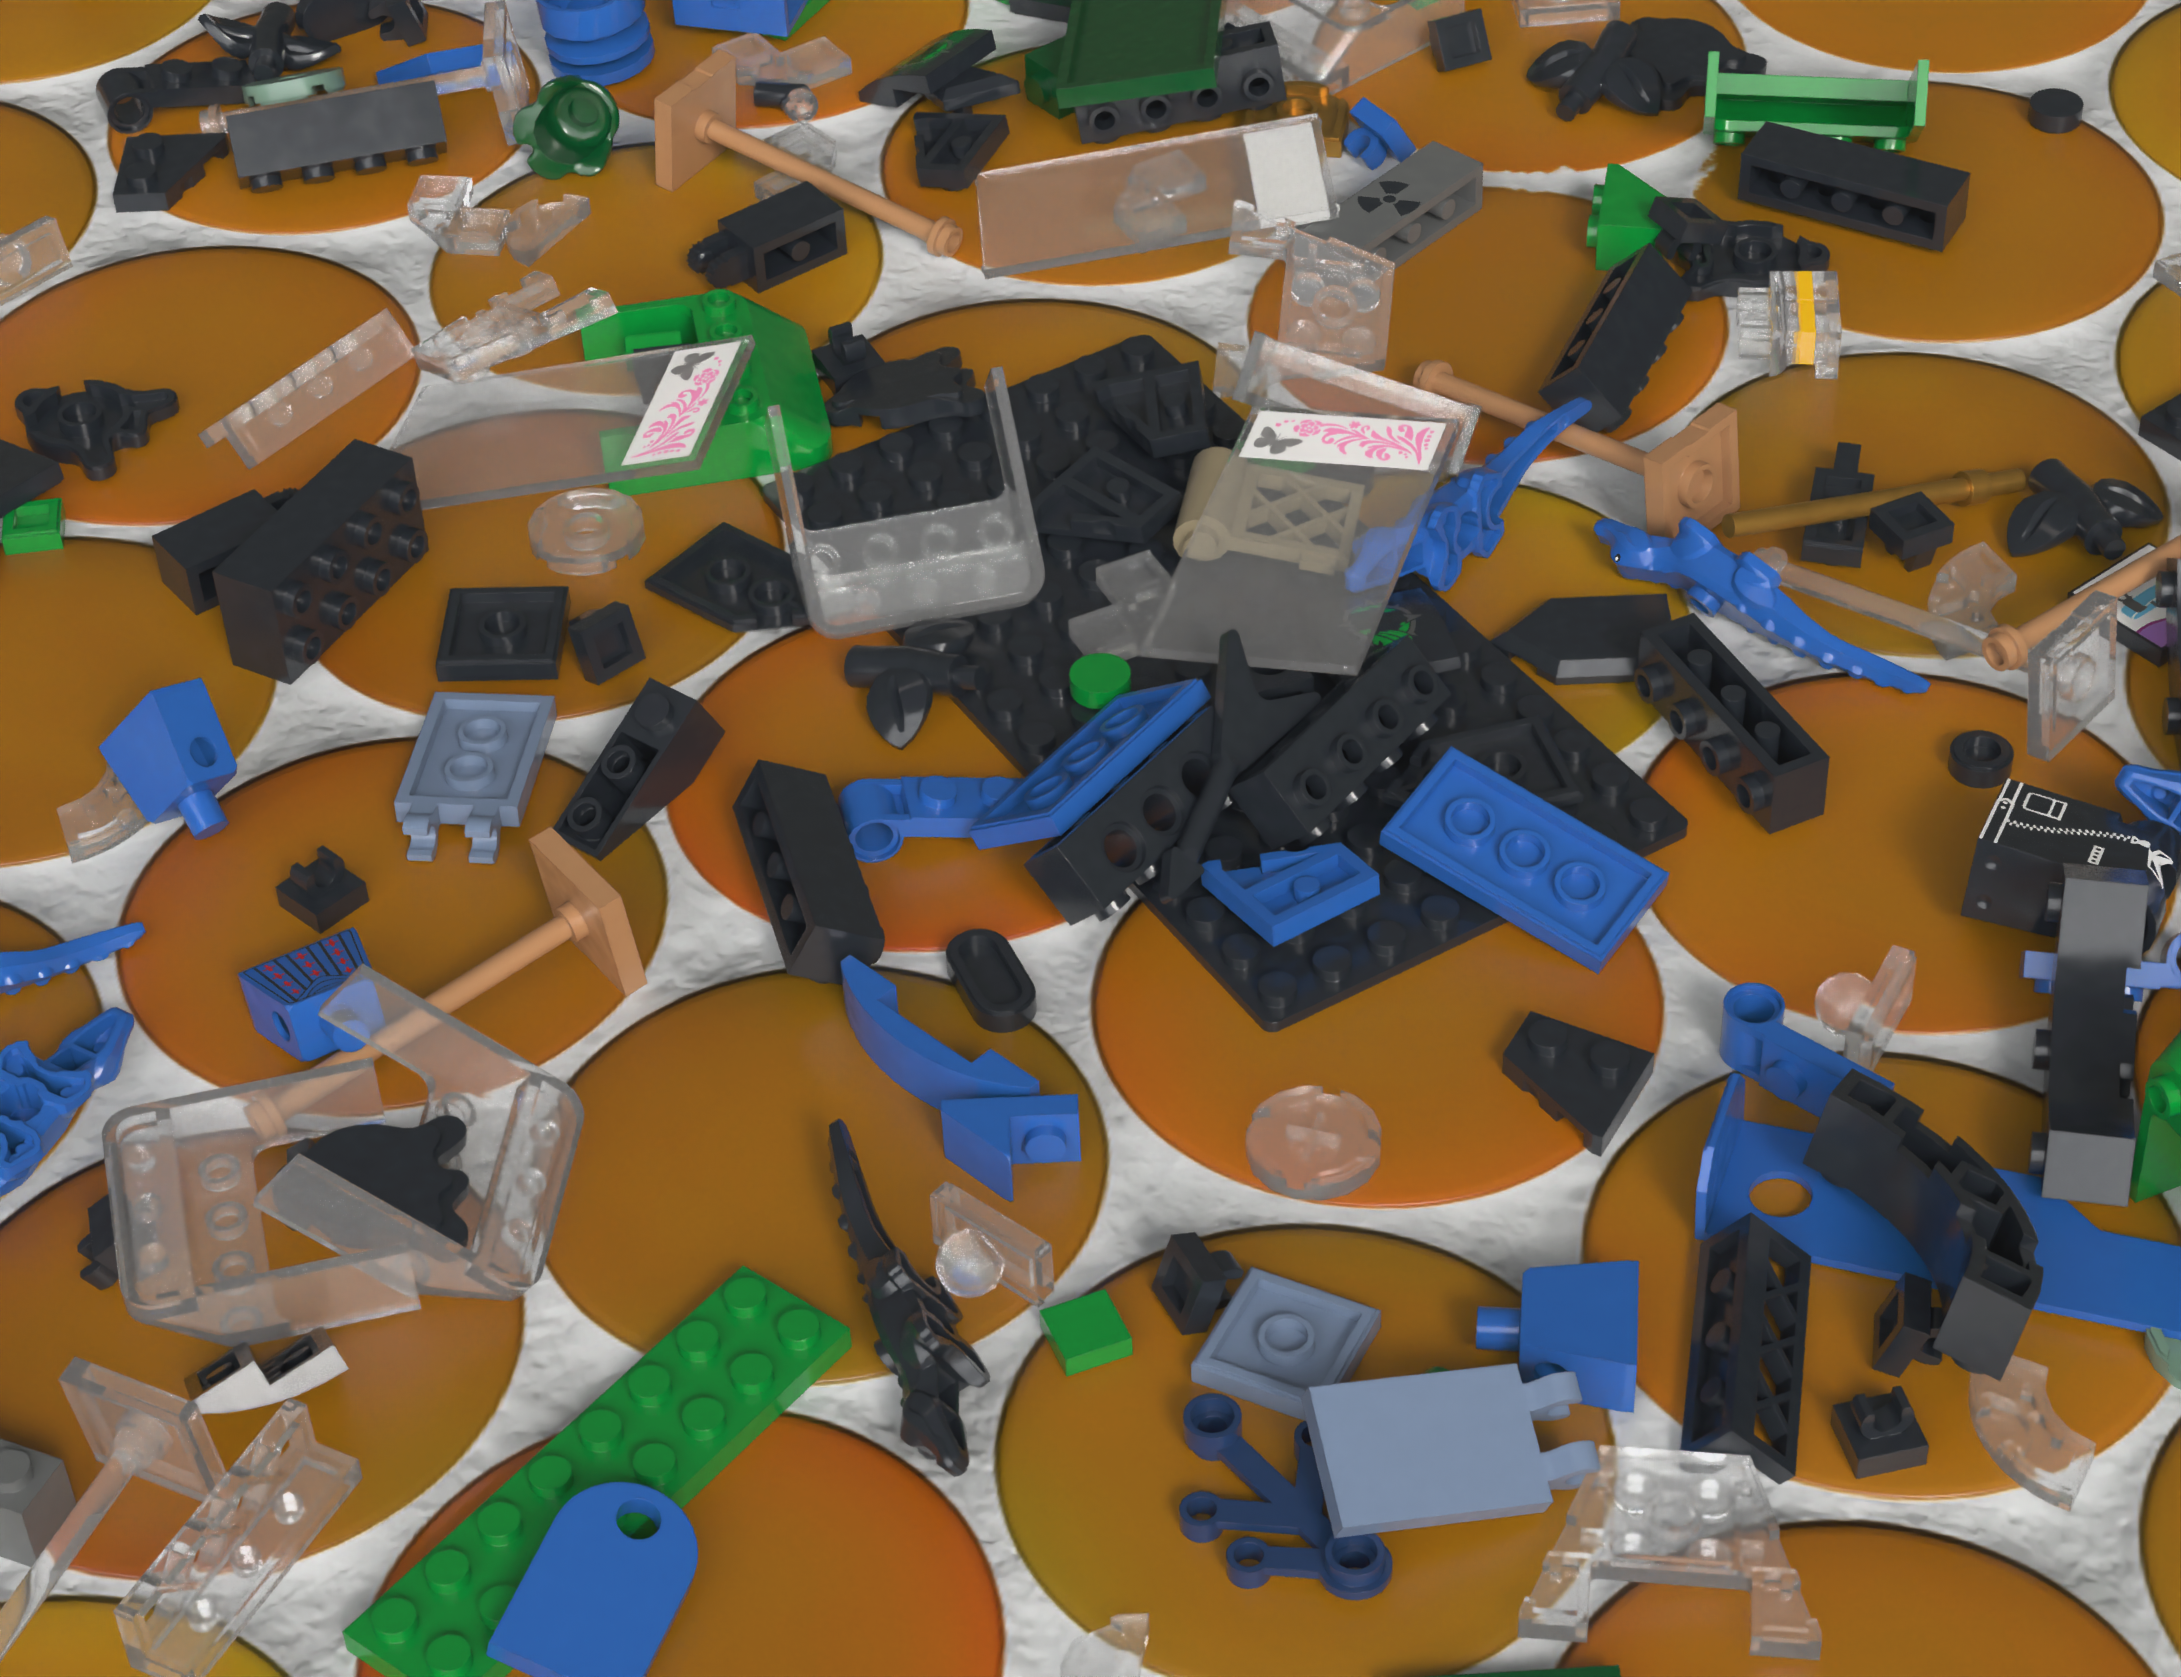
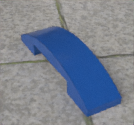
M851 955L840 961L845 1009L856 1038L875 1064L906 1091L941 1110V1100L1040 1096L1039 1080L992 1049H989L972 1063L899 1015L895 984Z

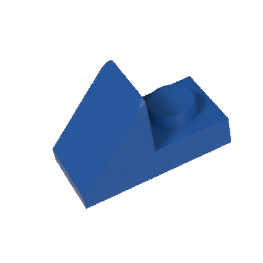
M1078 1094L941 1100L945 1158L1007 1201H1014L1013 1164L1081 1161Z

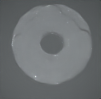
M590 487L566 491L549 498L536 508L528 522L532 554L537 560L539 558L546 560L549 569L561 574L585 576L610 571L617 567L616 560L623 558L627 554L630 560L639 553L646 539L642 509L631 497L613 489ZM588 530H593V531H594V532H591V533L580 534V532H583V531H588Z

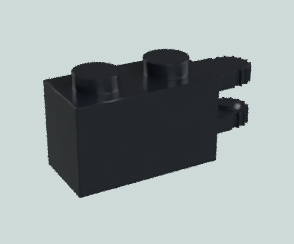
M805 181L719 219V232L704 238L702 242L698 241L697 244H693V247L689 249L686 261L689 263L688 266L698 274L701 273L703 275L706 272V280L716 289L727 288L728 285L733 286L743 281L759 294L847 254L844 209L811 183Z
M289 487L288 489H283L282 492L277 491L262 497L253 489L152 535L162 582L196 616L218 606L219 600L212 571L289 501L298 490Z

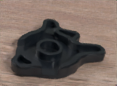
M1643 17L1630 24L1637 34L1638 42L1629 57L1642 60L1653 69L1660 86V110L1675 111L1681 108L1688 98L1705 96L1709 51H1719L1718 73L1766 75L1767 61L1764 57L1734 47L1723 33L1706 23L1684 18L1660 19Z
M1723 220L1729 226L1720 245L1701 244V249L1693 261L1687 260L1679 252L1677 255V263L1686 271L1681 279L1692 290L1688 301L1694 302L1714 296H1727L1748 300L1782 297L1796 290L1798 271H1812V278H1815L1825 273L1830 264V252L1825 245L1809 241L1802 236L1795 243L1783 237V225L1756 220L1737 222Z
M942 347L924 353L914 359L890 361L857 373L842 386L838 393L825 403V411L827 412L829 424L832 426L853 425L862 427V415L880 417L882 429H895L939 417L977 416L985 411L987 400L985 392L975 388L974 371L969 368L961 369L963 363L960 350L955 347Z
M83 380L85 392H77L65 396L61 395L59 386L47 389L32 388L20 393L14 405L19 420L26 426L27 440L32 451L58 461V463L77 465L83 470L86 477L93 481H101L112 477L117 472L114 452L124 448L145 446L150 440L151 426L158 421L174 416L180 409L177 394L171 389L134 391L100 380Z
M444 1115L414 1128L364 1124L335 1130L316 1142L301 1158L280 1168L274 1179L275 1198L281 1206L302 1212L311 1221L316 1214L320 1219L333 1225V1236L337 1239L351 1243L366 1244L394 1241L409 1242L423 1246L439 1256L447 1258L458 1256L468 1245V1228L462 1218L455 1213V1210L468 1196L469 1177L463 1171L445 1169L442 1166L466 1146L467 1127L458 1117Z

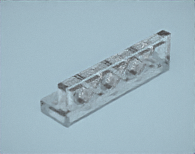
M385 308L199 433L198 436L207 449L226 437L250 470L418 355V352L392 314Z
M292 1398L284 1402L114 1609V1615L130 1667L153 1677H206L361 1481L363 1476L359 1459L316 1442L307 1404ZM289 1440L290 1446L280 1457L283 1445ZM243 1496L241 1505H240V1507L238 1508V1504H239L240 1498ZM200 1549L198 1558L194 1563L196 1553ZM156 1603L152 1616L145 1622L144 1616Z

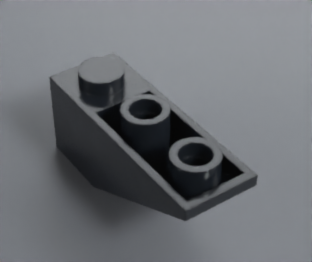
M649 678L553 829L571 847L598 861H602L693 784L726 731L697 700Z

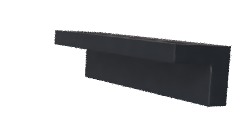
M1752 1212L1708 1238L1700 1245L1679 1461L1701 1476L1738 1455L1780 1485L1796 1476L1812 1257ZM1769 1257L1785 1268L1784 1287H1782L1768 1260ZM1766 1304L1781 1331L1779 1341L1764 1314ZM1761 1358L1776 1385L1775 1396L1772 1394L1760 1370ZM1756 1414H1758L1772 1441L1771 1446L1754 1435Z

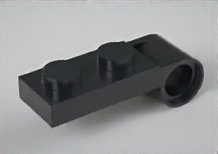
M219 57L209 62H186L179 59H170L162 62V64H145V67L111 69L99 78L96 85V95L111 127L120 133L132 134L143 130L149 125L153 117L154 108L245 103L241 86L256 82L246 60H237L231 57ZM132 97L128 102L124 104H117L120 100L124 98Z

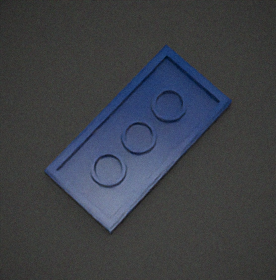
M1202 679L1185 680L1119 694L1114 697L971 826L968 832L978 849L982 850L1056 837L1065 833L1211 698Z
M1452 746L1383 828L1379 841L1381 846L1597 974L1601 972L1667 886L1670 874Z

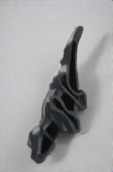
M837 1119L829 1125L827 1145L830 1150L829 1167L835 1181L832 1193L839 1200L842 1211L841 1216L838 1218V1224L843 1230L848 1232L851 1243L847 1247L849 1256L857 1262L859 1269L857 1280L863 1284L865 1291L862 1299L868 1303L871 1316L880 1336L874 1342V1348L887 1368L898 1376V1384L902 1388L900 1437L910 1447H918V1452L926 1459L936 1460L937 1465L952 1476H960L967 1471L970 1457L967 1445V1431L964 1422L959 1416V1392L969 1385L979 1388L984 1387L990 1382L989 1372L975 1349L959 1335L955 1326L963 1319V1315L946 1287L934 1276L923 1280L909 1262L907 1255L895 1245L883 1227L872 1202L848 1128L842 1119Z

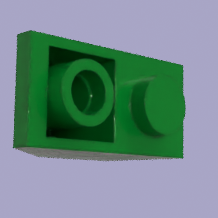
M1608 163L1605 184L1594 185L1592 215H1589L1586 246L1588 248H1596L1595 270L1608 271L1611 266L1648 243L1654 247L1655 240L1663 229L1648 217L1655 197L1666 196L1619 164Z

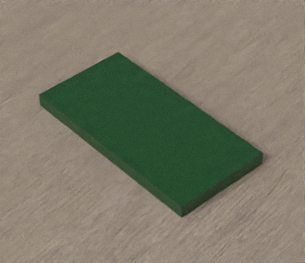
M1072 0L1055 88L1059 109L1216 88L1227 0Z

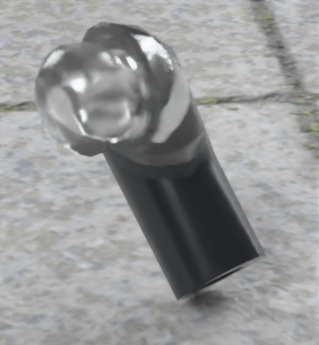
M757 81L755 84L754 103L756 107L780 108L796 123H806L812 120L818 112V100L805 84Z

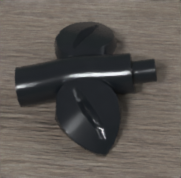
M272 2L266 5L255 26L209 14L199 15L198 18L202 26L226 52L239 59L249 58V69L257 81L279 77L284 69L298 70L313 66L342 52L341 46L335 42L307 36H291L296 24L295 12L290 6L282 2Z
M1612 20L1607 23L1593 49L1585 42L1566 40L1553 45L1534 61L1526 75L1527 79L1534 85L1545 88H1560L1558 92L1560 103L1556 107V113L1565 121H1572L1577 114L1587 113L1602 95L1615 106L1639 115L1658 116L1661 108L1660 86L1653 69L1646 62L1629 57L1638 42L1637 34L1630 25L1619 20Z
M2052 458L2040 462L2031 471L2028 485L2034 495L2024 498L2013 510L2007 527V545L2012 557H2027L2052 549L2076 536L2088 553L2092 555L2103 554L2106 559L2115 560L2126 549V544L2121 539L2122 527H2151L2160 523L2164 516L2155 502L2136 486L2113 478L2101 479L2092 486H2089L2062 461Z
M928 618L909 626L904 634L902 646L855 645L848 651L844 664L846 681L851 687L870 688L866 706L868 715L875 729L892 747L903 750L914 740L927 719L933 701V694L959 698L965 694L967 689L980 691L984 688L987 679L985 668L983 666L969 665L967 658L961 655L970 646L975 636V627L972 623L955 618Z

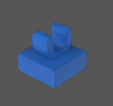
M1365 97L1349 111L1360 128L1352 131L1344 140L1343 145L1354 158L1360 155L1369 169L1374 170L1384 162L1387 153L1401 163L1416 150V147L1398 122Z

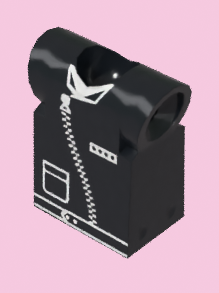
M2006 778L1977 840L1961 916L2055 938L2057 923L2045 922L2046 895L2049 881L2061 882L2063 863L2145 870L2149 882V893L2142 954L2149 950L2165 915L2166 900L2170 897L2181 873V835L2169 825L2154 820H2139L2126 824L2123 822L2121 813Z

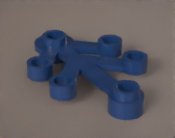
M1208 1393L1197 1396L1187 1404L1183 1413L1184 1440L1187 1446L1201 1459L1207 1461L1221 1460L1264 1502L1219 1499L1215 1494L1205 1491L1191 1493L1181 1501L1179 1506L1180 1530L1187 1539L1197 1543H1207L1217 1539L1224 1529L1299 1535L1312 1547L1268 1546L1264 1541L1255 1537L1239 1538L1232 1542L1226 1551V1571L1231 1583L1243 1589H1255L1264 1585L1271 1575L1319 1579L1327 1591L1346 1600L1368 1599L1378 1595L1388 1586L1392 1578L1393 1561L1389 1550L1379 1536L1373 1533L1334 1538L1331 1522L1323 1515L1324 1493L1313 1447L1306 1444L1311 1441L1306 1420L1301 1422L1294 1431V1455L1298 1461L1296 1485L1294 1487L1242 1438V1413L1239 1405L1232 1398L1223 1394ZM1196 1514L1212 1516L1210 1519L1201 1521L1192 1518ZM1253 1559L1258 1561L1259 1564L1246 1567L1240 1565L1239 1562Z

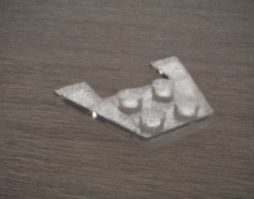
M1234 200L1228 254L1280 259L1286 264L1277 346L1275 348L1218 342L1213 392L1219 398L1384 370L1395 263L1331 236L1328 241L1296 229V222L1285 218V223H1281L1254 212L1255 205L1243 200Z
M535 270L520 279L522 289L510 295L507 292H503L488 300L491 307L490 310L481 309L475 313L476 317L469 321L466 316L460 317L410 350L419 369L452 382L458 381L459 384H467L488 374L489 368L509 359L521 357L539 346L608 318L618 312L609 292L593 287L544 312L532 311L560 295L552 275Z
M1600 1445L1597 1455L1601 1470L1595 1473H1586L1567 1512L1566 1524L1553 1551L1548 1550L1543 1560L1542 1573L1530 1597H1525L1519 1609L1518 1638L1587 1643L1590 1582L1594 1579L1746 1590L1750 1594V1655L1820 1660L1822 1631L1817 1619H1811L1800 1592L1801 1579L1797 1569L1790 1567L1779 1540V1525L1751 1456Z

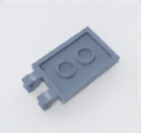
M435 692L394 800L397 822H403V835H411L410 846L406 854L408 861H433L437 853L440 824L465 825V837H473L472 847L468 856L469 863L495 864L499 853L501 826L520 827L557 718L555 696Z
M1514 1363L1308 1387L1301 1397L1334 1538L1543 1513L1553 1503L1551 1490H1570L1587 1486L1589 1484L1587 1473H1595L1601 1470L1594 1441L1572 1442L1541 1453L1532 1422L1536 1420L1553 1421L1569 1417L1570 1410L1568 1404L1580 1403L1583 1400L1576 1373L1571 1371L1553 1373L1522 1384L1518 1365Z

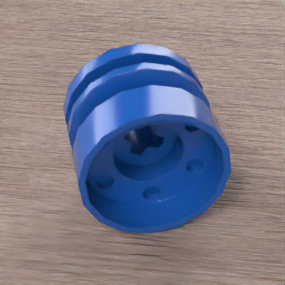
M536 0L543 30L546 31L544 38L554 76L560 77L574 74L579 75L582 79L591 80L605 86L622 82L640 73L651 63L655 54V46L650 33L649 20L646 12L643 11L645 0Z

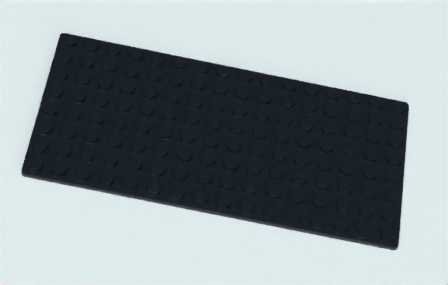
M1149 335L1127 338L1121 343L1091 355L1082 356L1076 361L1046 373L1032 376L1026 381L996 393L987 394V407L980 415L930 419L901 431L887 434L881 439L848 452L839 453L828 460L798 472L789 473L778 480L766 484L762 489L764 502L900 646H902L904 634L909 626L920 620L946 617L964 620L974 625L975 636L970 646L961 655L967 658L969 665L983 666L987 675L986 684L980 691L967 689L963 696L949 698L1024 777L1028 776L1101 710L1084 707L1071 696L1069 671L1074 662L1081 657L1094 653H1109L1124 659L1131 670V692L1195 678L1196 680L1202 679L1211 698L1193 714L1195 715L1211 705L1215 709L1219 640L1223 633L1230 629L1237 630L1242 644L1287 633L1314 677V692H1317L1322 699L1336 684L1326 674L1323 650L1307 634L1304 611L1416 588L1423 590L1446 624L1461 662L1460 669L1437 673L1452 694L1434 711L1438 721L1416 739L1411 741L1406 739L1399 745L1404 753L1402 757L1383 772L1377 775H1372L1371 773L1364 780L1368 787L1367 791L1344 809L1337 810L1335 808L1327 816L1332 825L1322 835L1307 845L1301 846L1297 840H1294L1272 850L1237 802L1234 801L1220 812L1198 861L1199 864H1203L1207 861L1220 859L1223 871L1260 867L1259 854L1283 850L1298 852L1306 850L1311 846L1341 842L1379 874L1380 895L1273 947L1202 886L1201 876L1176 899L1166 904L1162 903L1159 898L1161 871L1141 885L1134 881L1129 886V889L1264 1031L1278 1032L1509 922L1379 844L1381 831L1400 809L1399 807L1382 802V794L1391 781L1395 780V778L1399 779L1408 767L1410 756L1421 741L1540 715L1584 793V802L1559 807L1560 810L1641 857L1648 856L1685 838L1687 835L1688 821L1680 812L1413 572L1399 577L1396 585L1390 589L1378 591L1360 598H1353L1347 595L1345 577L1336 575L1334 581L1299 574L1300 568L1228 555L1221 563L1212 566H1198L1187 562L1174 548L1173 535L1179 513L1145 544L1035 533L1023 529L1019 511L1094 445L1181 492L1183 500L1194 458L1202 450L1208 448L1194 450L1185 455L1153 458L1096 405L1091 387V382L1181 364ZM1203 383L1211 447H1225L1234 451L1244 446L1252 427ZM1258 492V495L1270 507L1287 502L1283 496ZM1325 504L1318 507L1328 518L1346 512L1341 507ZM1302 514L1285 520L1295 531L1312 525ZM1360 524L1355 544L1370 535ZM1269 527L1247 535V537L1267 541L1279 538ZM1327 538L1310 544L1315 550L1340 554V551ZM1353 554L1349 572H1351L1355 567V559L1353 557Z

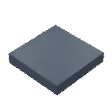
M1251 1267L1192 1362L1191 1380L1200 1385L1305 1421L1306 1417L1301 1397L1310 1386L1346 1383L1351 1380L1381 1328V1310Z

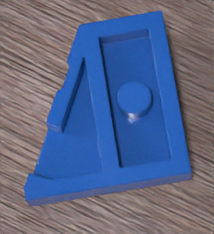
M510 39L426 53L376 72L380 89L435 80L437 88L456 83V76L468 74L469 81L499 75L497 66L516 60Z
M1341 842L1311 846L1306 850L1298 852L1283 850L1259 854L1260 867L1223 871L1220 859L1201 864L1204 868V873L1201 875L1202 886L1273 947L1380 895L1379 874Z

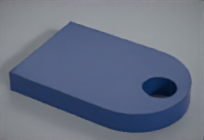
M630 1482L599 1484L572 1497L561 1508L552 1522L489 1641L486 1656L532 1677H646L690 1590L697 1566V1539L685 1513L663 1493L645 1485ZM628 1513H640L646 1515L654 1522L657 1532L646 1539H633L622 1533L617 1525V1520Z

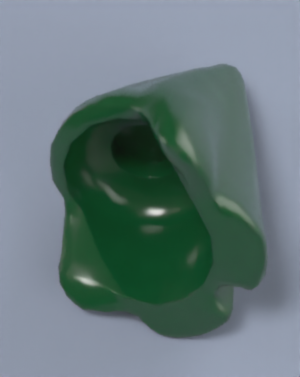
M574 74L560 76L548 81L539 90L535 102L521 108L517 112L513 122V135L518 144H528L533 148V152L527 158V163L540 176L556 180L570 172H574L582 176L592 177L603 170L611 155L613 138L619 128V109L611 93L601 84L582 79L579 75Z

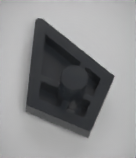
M971 66L931 95L925 94V97L945 112L952 111V113L972 114V105L1019 94L1021 89L1019 81Z

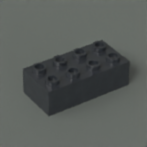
M354 439L212 571L233 665L292 685L311 665L319 660L321 655L347 630L351 629L355 622L380 597L384 596L415 563L423 558L424 554L429 550L428 536L425 531L420 491L417 486L412 457Z

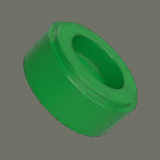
M1109 653L1089 654L1078 659L1070 668L1071 696L1084 707L1102 709L1117 695L1131 692L1130 666L1119 656Z

